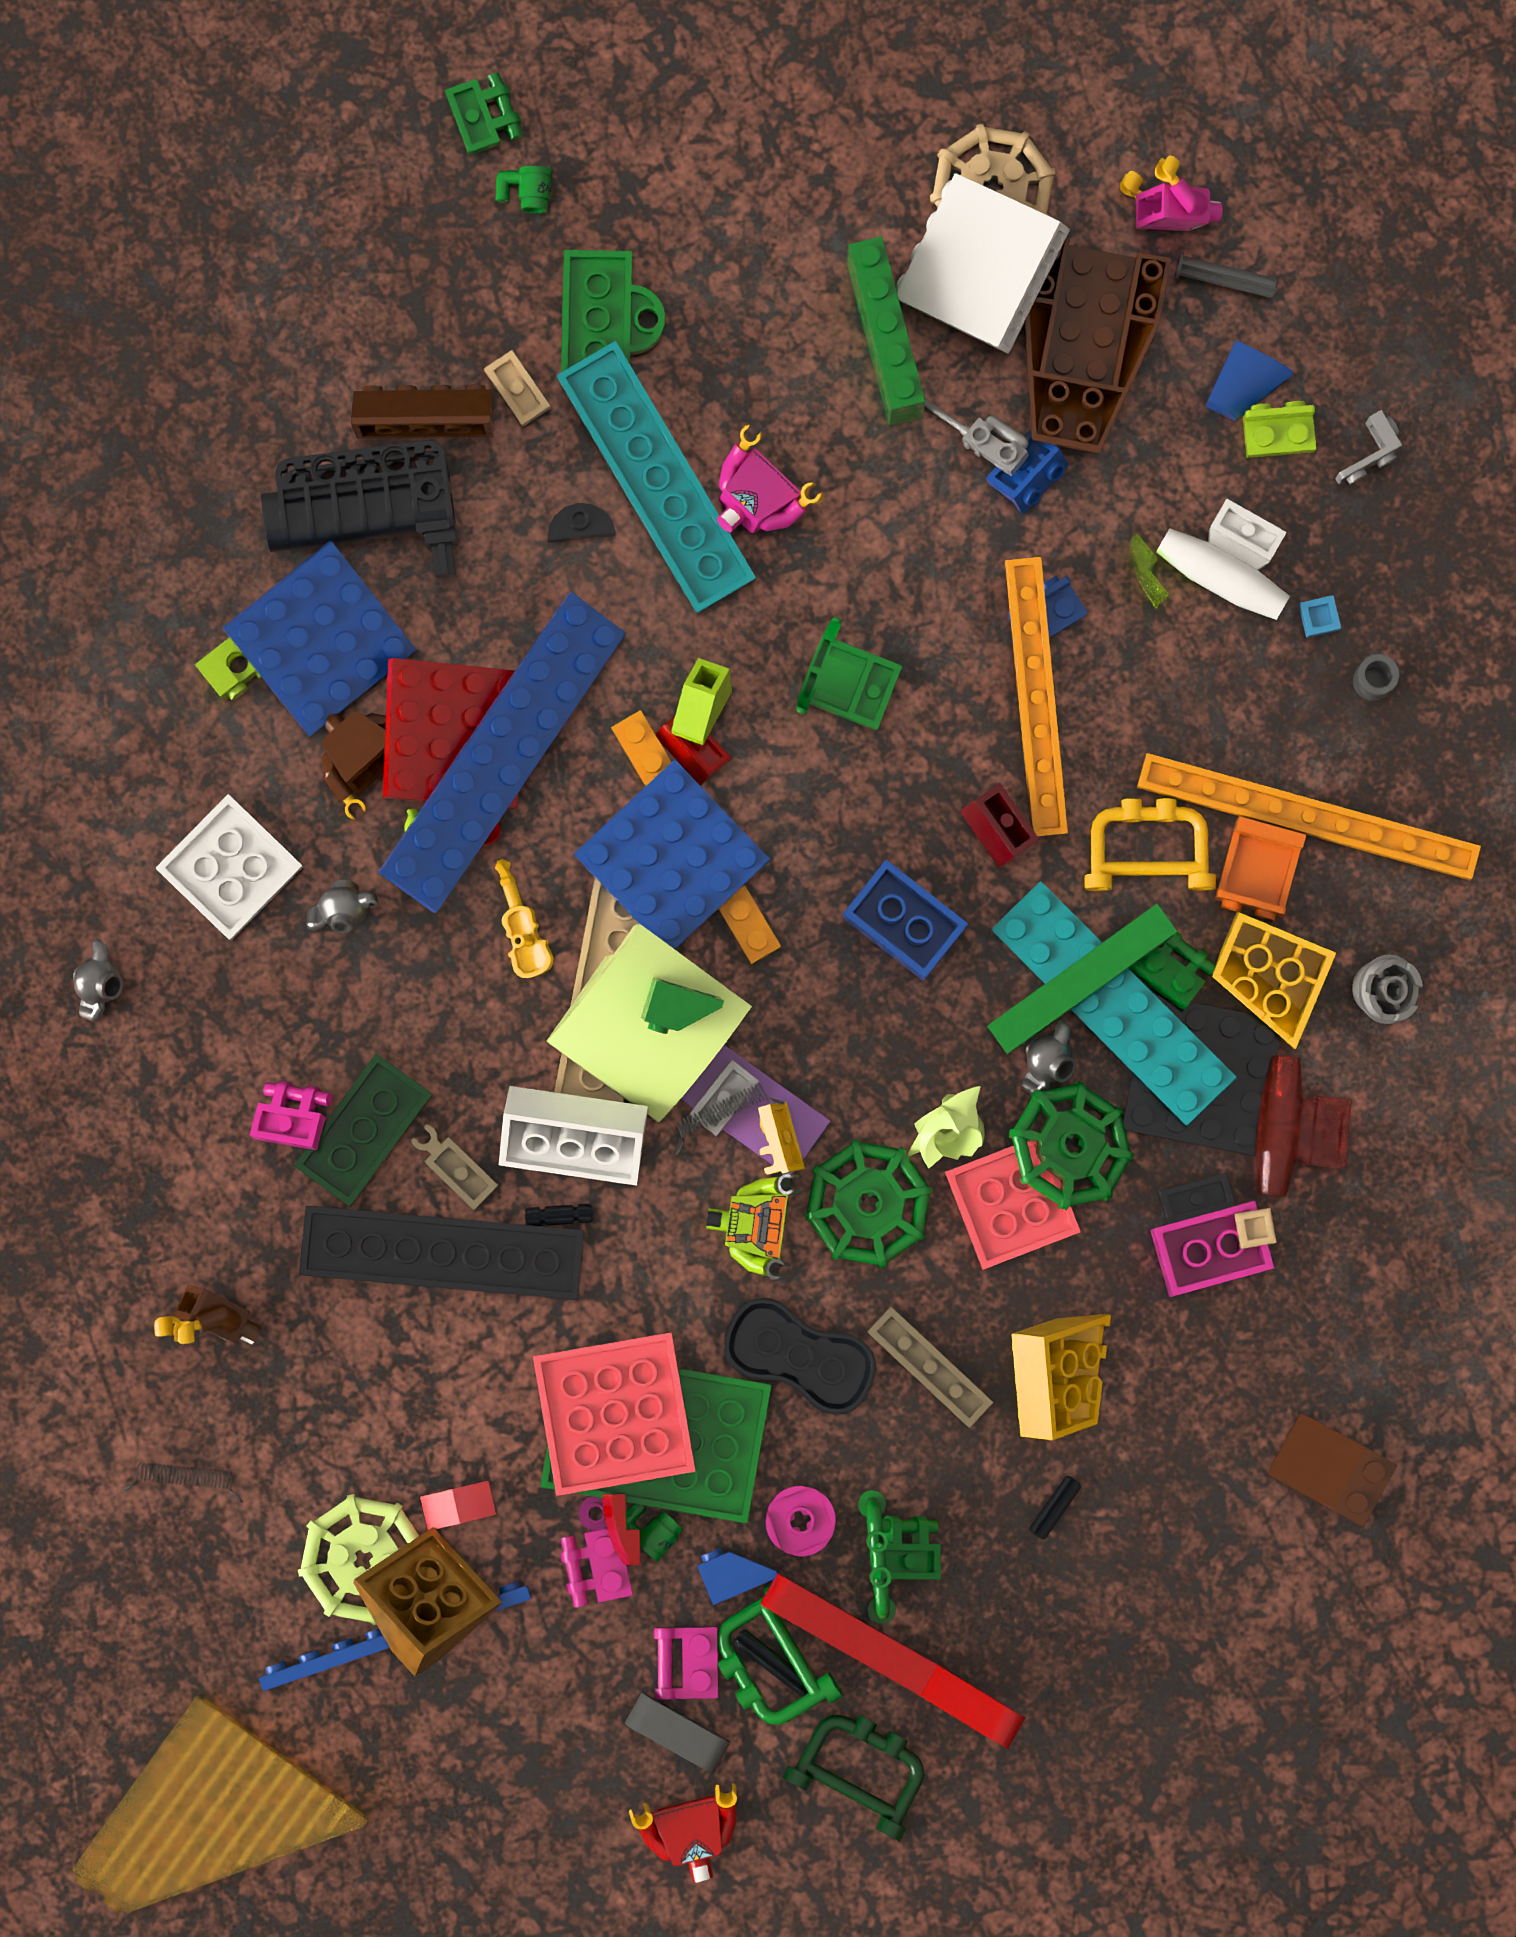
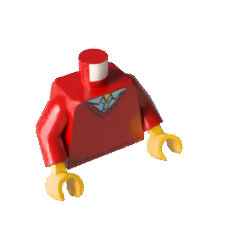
M732 1783V1791L729 1793L720 1792L719 1785H716L714 1795L652 1810V1813L649 1805L644 1803V1814L636 1816L633 1814L632 1809H630L629 1815L633 1826L639 1830L645 1844L661 1860L671 1861L673 1866L688 1863L693 1883L713 1878L709 1858L722 1854V1848L730 1844L737 1823L736 1785Z

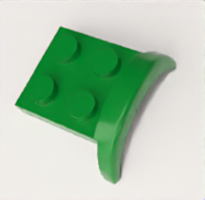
M833 617L819 642L797 700L796 710L806 715L809 705L877 731L902 665L836 640L835 638L842 620Z

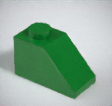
M653 977L641 1018L649 1023L648 1029L668 1034L669 1029L680 1031L721 1009L724 1000L718 996Z

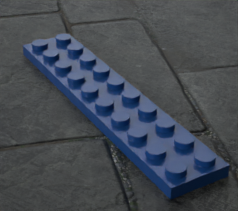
M573 592L568 593L378 873L433 913L438 912L626 632Z

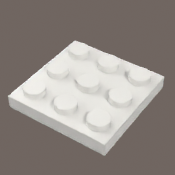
M229 794L156 867L230 941L303 868Z

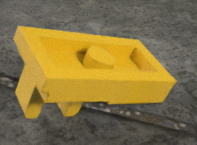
M787 1102L784 1105L775 1103L759 1107L760 1127L766 1135L767 1142L769 1141L770 1144L760 1149V1155L771 1154L774 1159L773 1166L765 1168V1173L774 1174L782 1171L783 1174L805 1169Z

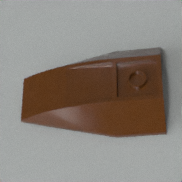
M1066 238L1025 320L1031 438L1035 442L1099 454L1158 329L1172 258L1138 252L1136 258L1072 246L1069 245L1070 239Z

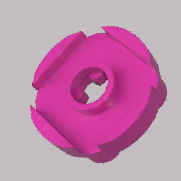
M805 1486L789 1487L777 1494L769 1505L766 1516V1529L771 1541L785 1553L795 1556H809L822 1550L833 1536L836 1523L835 1512L828 1498L815 1488ZM796 1511H801L803 1515H810L811 1521L806 1523L807 1529L805 1531H801L799 1527L792 1528L790 1521L795 1519L794 1513Z

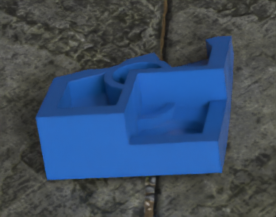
M1235 340L1205 407L1237 421L1251 406L1261 402L1280 384L1289 380L1293 371L1264 353Z

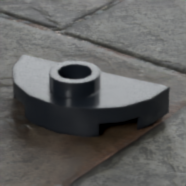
M576 503L564 507L554 516L548 530V543L616 535V531L611 518L604 510L592 504Z

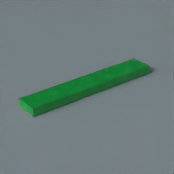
M1154 905L987 1025V1027L1007 1055H1009L1175 936L1178 931L1159 905Z

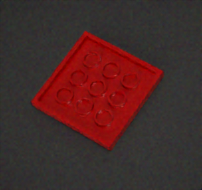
M399 658L389 659L383 798L426 802L515 670ZM518 793L507 809L517 808Z

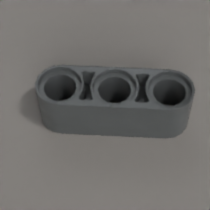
M641 1692L625 1721L628 1727L714 1774L731 1743L719 1734Z

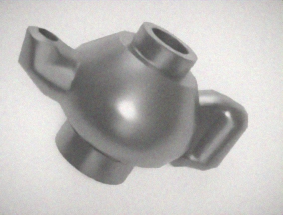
M337 880L322 895L319 902L308 909L306 926L309 930L316 931L328 924L337 933H348L366 918L369 907L374 908L379 905L377 895L367 891L359 892V886L353 881Z
M100 939L93 942L92 958L79 965L73 974L74 989L82 999L79 1014L82 1018L92 1022H98L102 1018L105 1003L116 999L123 989V979L115 963L110 960L108 946Z
M1065 1020L1058 1021L1054 1035L1034 1039L1026 1048L1029 1072L1026 1073L1021 1086L1030 1095L1037 1089L1040 1091L1048 1090L1051 1082L1067 1081L1075 1072L1076 1061L1073 1058V1052L1069 1045L1071 1028Z

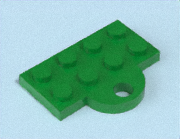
M564 250L561 372L614 341L618 343L630 364V355H637L650 350L661 339L665 328L664 308L659 298L652 291L642 286L632 285V251ZM642 313H654L658 318L657 324L650 329L641 327L638 319Z

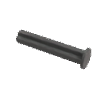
M1182 251L1180 252L1174 275L1175 279L1183 276L1270 298L1274 297L1278 286L1276 278L1184 256Z

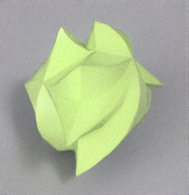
M981 1086L970 1088L956 1095L947 1094L942 1099L940 1107L915 1122L914 1125L919 1134L907 1156L910 1157L921 1152L928 1168L933 1166L943 1156L956 1160L961 1155L972 1157L977 1148L983 1145L985 1137L984 1124L978 1116L976 1109Z

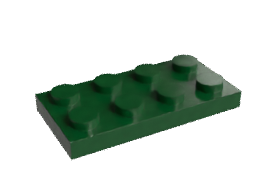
M376 1053L324 1123L318 1149H305L294 1164V1167L351 1207L433 1094Z

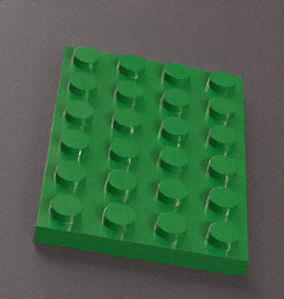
M678 1368L696 1472L576 1492V1494L603 1498L602 1494H625L627 1503L748 1523L771 1385ZM547 1445L540 1487L555 1490Z

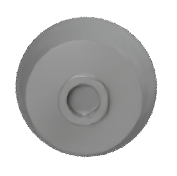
M1388 954L1375 958L1358 970L1353 980L1352 993L1357 1005L1371 1019L1382 1024H1392L1410 1017L1416 1011L1418 1005H1415L1418 998L1419 987L1422 988L1423 984L1419 972L1412 964L1397 955Z

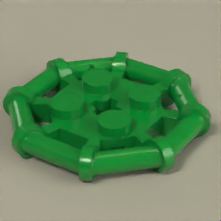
M1076 1081L1074 1085L1045 1091L1035 1090L1031 1093V1100L1016 1126L1009 1131V1138L1013 1141L1021 1178L1019 1179L1023 1185L1028 1184L1058 1204V1208L1062 1210H1067L1070 1206L1111 1199L1113 1197L1112 1191L1129 1162L1134 1160V1153L1130 1150L1126 1130L1123 1125L1122 1113L1124 1111L1120 1106L1115 1107L1088 1089L1085 1083ZM1071 1099L1072 1109L1057 1112L1052 1103ZM1086 1103L1104 1116L1098 1120L1083 1110L1084 1104ZM1041 1111L1047 1119L1039 1133L1029 1130ZM1109 1124L1115 1148L1109 1147V1143L1105 1141V1126ZM1076 1137L1078 1139L1076 1145L1080 1150L1079 1152L1073 1151L1070 1153L1067 1150L1065 1140ZM1027 1142H1036L1037 1145L1036 1155L1041 1163L1033 1167ZM1108 1157L1113 1159L1114 1162L1105 1177H1103L1099 1170ZM1046 1170L1062 1180L1061 1188H1057L1039 1175ZM1085 1178L1090 1179L1093 1185L1092 1188L1073 1192L1074 1181Z
M858 1139L851 1140L852 1143L820 1166L815 1165L812 1169L814 1175L808 1209L804 1217L805 1221L809 1220L832 1253L831 1257L837 1260L840 1258L879 1265V1268L886 1267V1263L919 1240H924L926 1237L924 1229L930 1195L934 1192L932 1186H928L905 1153L907 1151L905 1148L900 1147L898 1149L859 1142ZM864 1157L890 1162L886 1170L872 1169L864 1166ZM854 1159L857 1169L842 1180H839L832 1174ZM897 1167L900 1168L913 1187L912 1189L903 1191L894 1179L892 1173ZM826 1182L836 1187L833 1207L822 1208ZM867 1194L868 1197L875 1195L879 1201L875 1204L877 1209L875 1212L871 1213L868 1209L865 1211L860 1209L859 1206L863 1203L862 1195ZM916 1198L910 1224L902 1220L905 1199ZM835 1215L846 1231L840 1241L824 1218ZM897 1226L905 1232V1234L884 1248L881 1241L882 1236ZM852 1236L872 1239L874 1250L847 1245Z

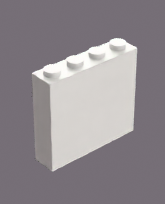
M955 173L952 180L948 181L943 188L942 201L937 211L930 215L926 225L927 231L921 243H918L913 249L911 255L912 262L906 274H903L897 282L896 291L898 299L908 307L1009 354L1070 229L1052 217Z

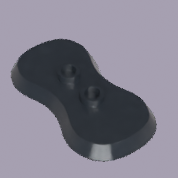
M756 1298L747 1301L734 1314L725 1334L724 1354L731 1367L738 1373L752 1379L773 1380L785 1383L796 1389L811 1405L822 1412L838 1415L855 1410L866 1398L873 1384L876 1360L872 1350L864 1341L851 1334L824 1332L814 1329L803 1323L787 1306L777 1300Z

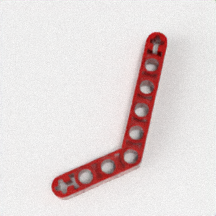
M777 1573L760 1603L770 1611L918 1694L1009 1749L1026 1717L944 1667Z

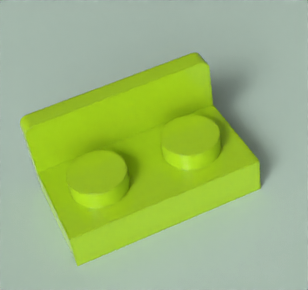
M1305 401L1287 402L1285 407L1271 408V404L1251 406V410L1246 411L1243 416L1246 457L1253 458L1315 452L1316 441L1313 420L1315 406L1306 405Z

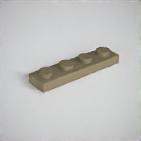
M892 1307L867 1331L873 1339L968 1428L993 1404V1401Z

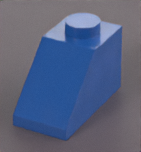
M721 1548L702 1555L703 1562L697 1565L713 1605L774 1580L777 1575L775 1569L731 1551L723 1554Z

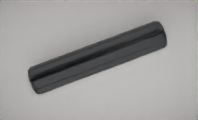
M742 1630L734 1640L736 1647L799 1696L803 1697L808 1693L790 1663L747 1630Z

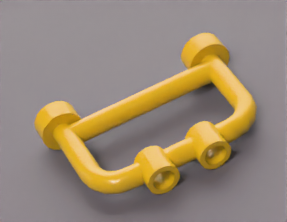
M1171 798L1157 799L1156 807H1142L1141 799L1121 800V807L1103 810L1097 814L1092 822L1091 874L1084 876L1085 890L1109 891L1112 890V876L1188 875L1189 890H1215L1216 874L1209 873L1208 828L1205 819L1192 808L1177 807V800ZM1112 821L1128 823L1141 821H1188L1194 827L1195 861L1105 862V827Z

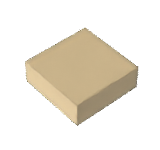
M1270 1208L1234 1214L1241 1249L1277 1243Z

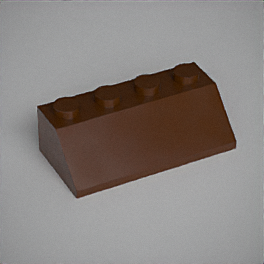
M481 384L466 385L465 390H451L449 385H433L431 390H417V387L413 385H400L396 387V390L383 391L381 386H363L362 391H354L351 426L357 439L494 437L492 389H486V386Z

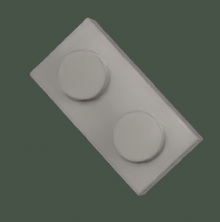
M731 1060L689 1115H692L696 1120L695 1113L701 1123L698 1115L699 1111L705 1122L701 1109L708 1119L705 1108L711 1116L708 1106L714 1113L713 1104L719 1115L715 1103H717L723 1114L719 1101L726 1111L723 1100L729 1108L727 1098L733 1107L730 1100L731 1096L737 1107L733 1094L741 1106L737 1093L744 1102L741 1092L747 1098L744 1089L749 1096L747 1088L752 1092L751 1086L754 1089L755 1084L757 1086L759 1080L735 1061ZM725 1111L726 1118L721 1114L722 1120L717 1115L718 1122L715 1118V1123L710 1119L711 1125L706 1119L708 1127L703 1122L704 1127L717 1137L733 1116L729 1111V1117Z

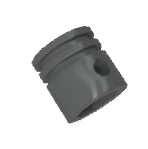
M1373 654L1365 658L1355 670L1353 686L1362 698L1370 701L1381 700L1397 685L1399 668L1396 662L1389 656Z

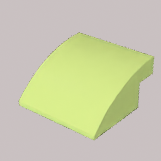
M638 924L633 926L615 954L606 956L546 1042L631 1104L648 1106L647 1115L659 1123L707 1068L752 1006L644 926ZM653 977L718 996L724 1000L721 1009L680 1031L669 1029L668 1034L648 1029L649 1023L641 1018Z

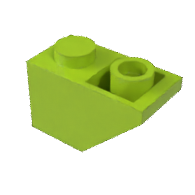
M701 658L697 659L683 685L671 730L673 735L704 745L732 693L729 668Z

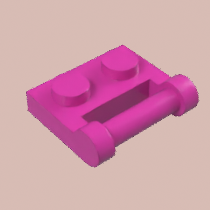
M717 1627L654 1628V1639H658V1688H655V1699L718 1698ZM682 1638L683 1687H672V1639Z

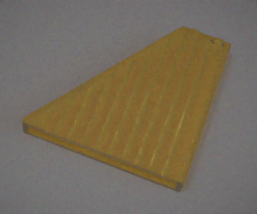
M200 1694L192 1701L71 1872L77 1876L75 1881L89 1892L96 1889L104 1895L103 1902L118 1913H121L122 1910L129 1913L364 1827L370 1820V1817Z

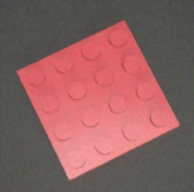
M672 1332L533 1356L556 1496L696 1472Z

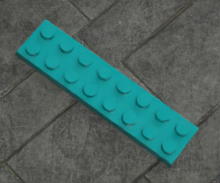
M616 341L610 343L556 375L696 614L756 579L754 573L731 534L719 525L717 521L719 514Z
M1041 881L991 929L1044 984L1102 943ZM1129 969L1071 1010L1187 1127L1237 1079Z

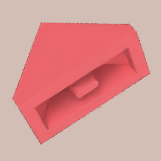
M489 1480L420 1497L428 1530L432 1527L439 1529L497 1515Z

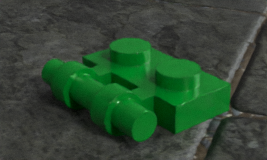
M498 72L487 77L491 88L481 91L476 78L445 90L469 156L501 145L497 134L498 131L507 130L511 141L523 137L519 126L521 124L518 112H514L509 99L511 92L508 84L503 83ZM496 102L501 116L492 119L487 103Z
M1178 932L1166 941L1162 948H1156L1131 966L1129 970L1184 1011L1206 982L1195 974L1197 969L1199 968L1210 976L1216 964L1207 958L1209 954L1202 949L1197 951L1182 940L1183 935ZM1174 950L1190 963L1185 967L1170 956V953Z
M896 1515L885 1516L882 1519L883 1533L888 1538V1545L885 1549L886 1567L891 1573V1579L941 1580V1544H929V1534H936L938 1532L939 1525L937 1520H927L925 1516H912L911 1519H900ZM902 1533L911 1534L912 1544H902ZM875 1543L873 1547L880 1548L884 1543ZM879 1570L874 1574V1579H887V1574Z

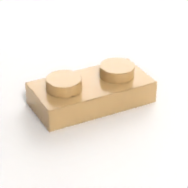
M512 350L484 368L485 374L522 427L551 409L549 403Z

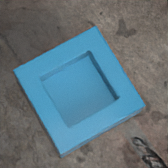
M1333 595L1299 603L1298 606L1306 638L1341 630Z

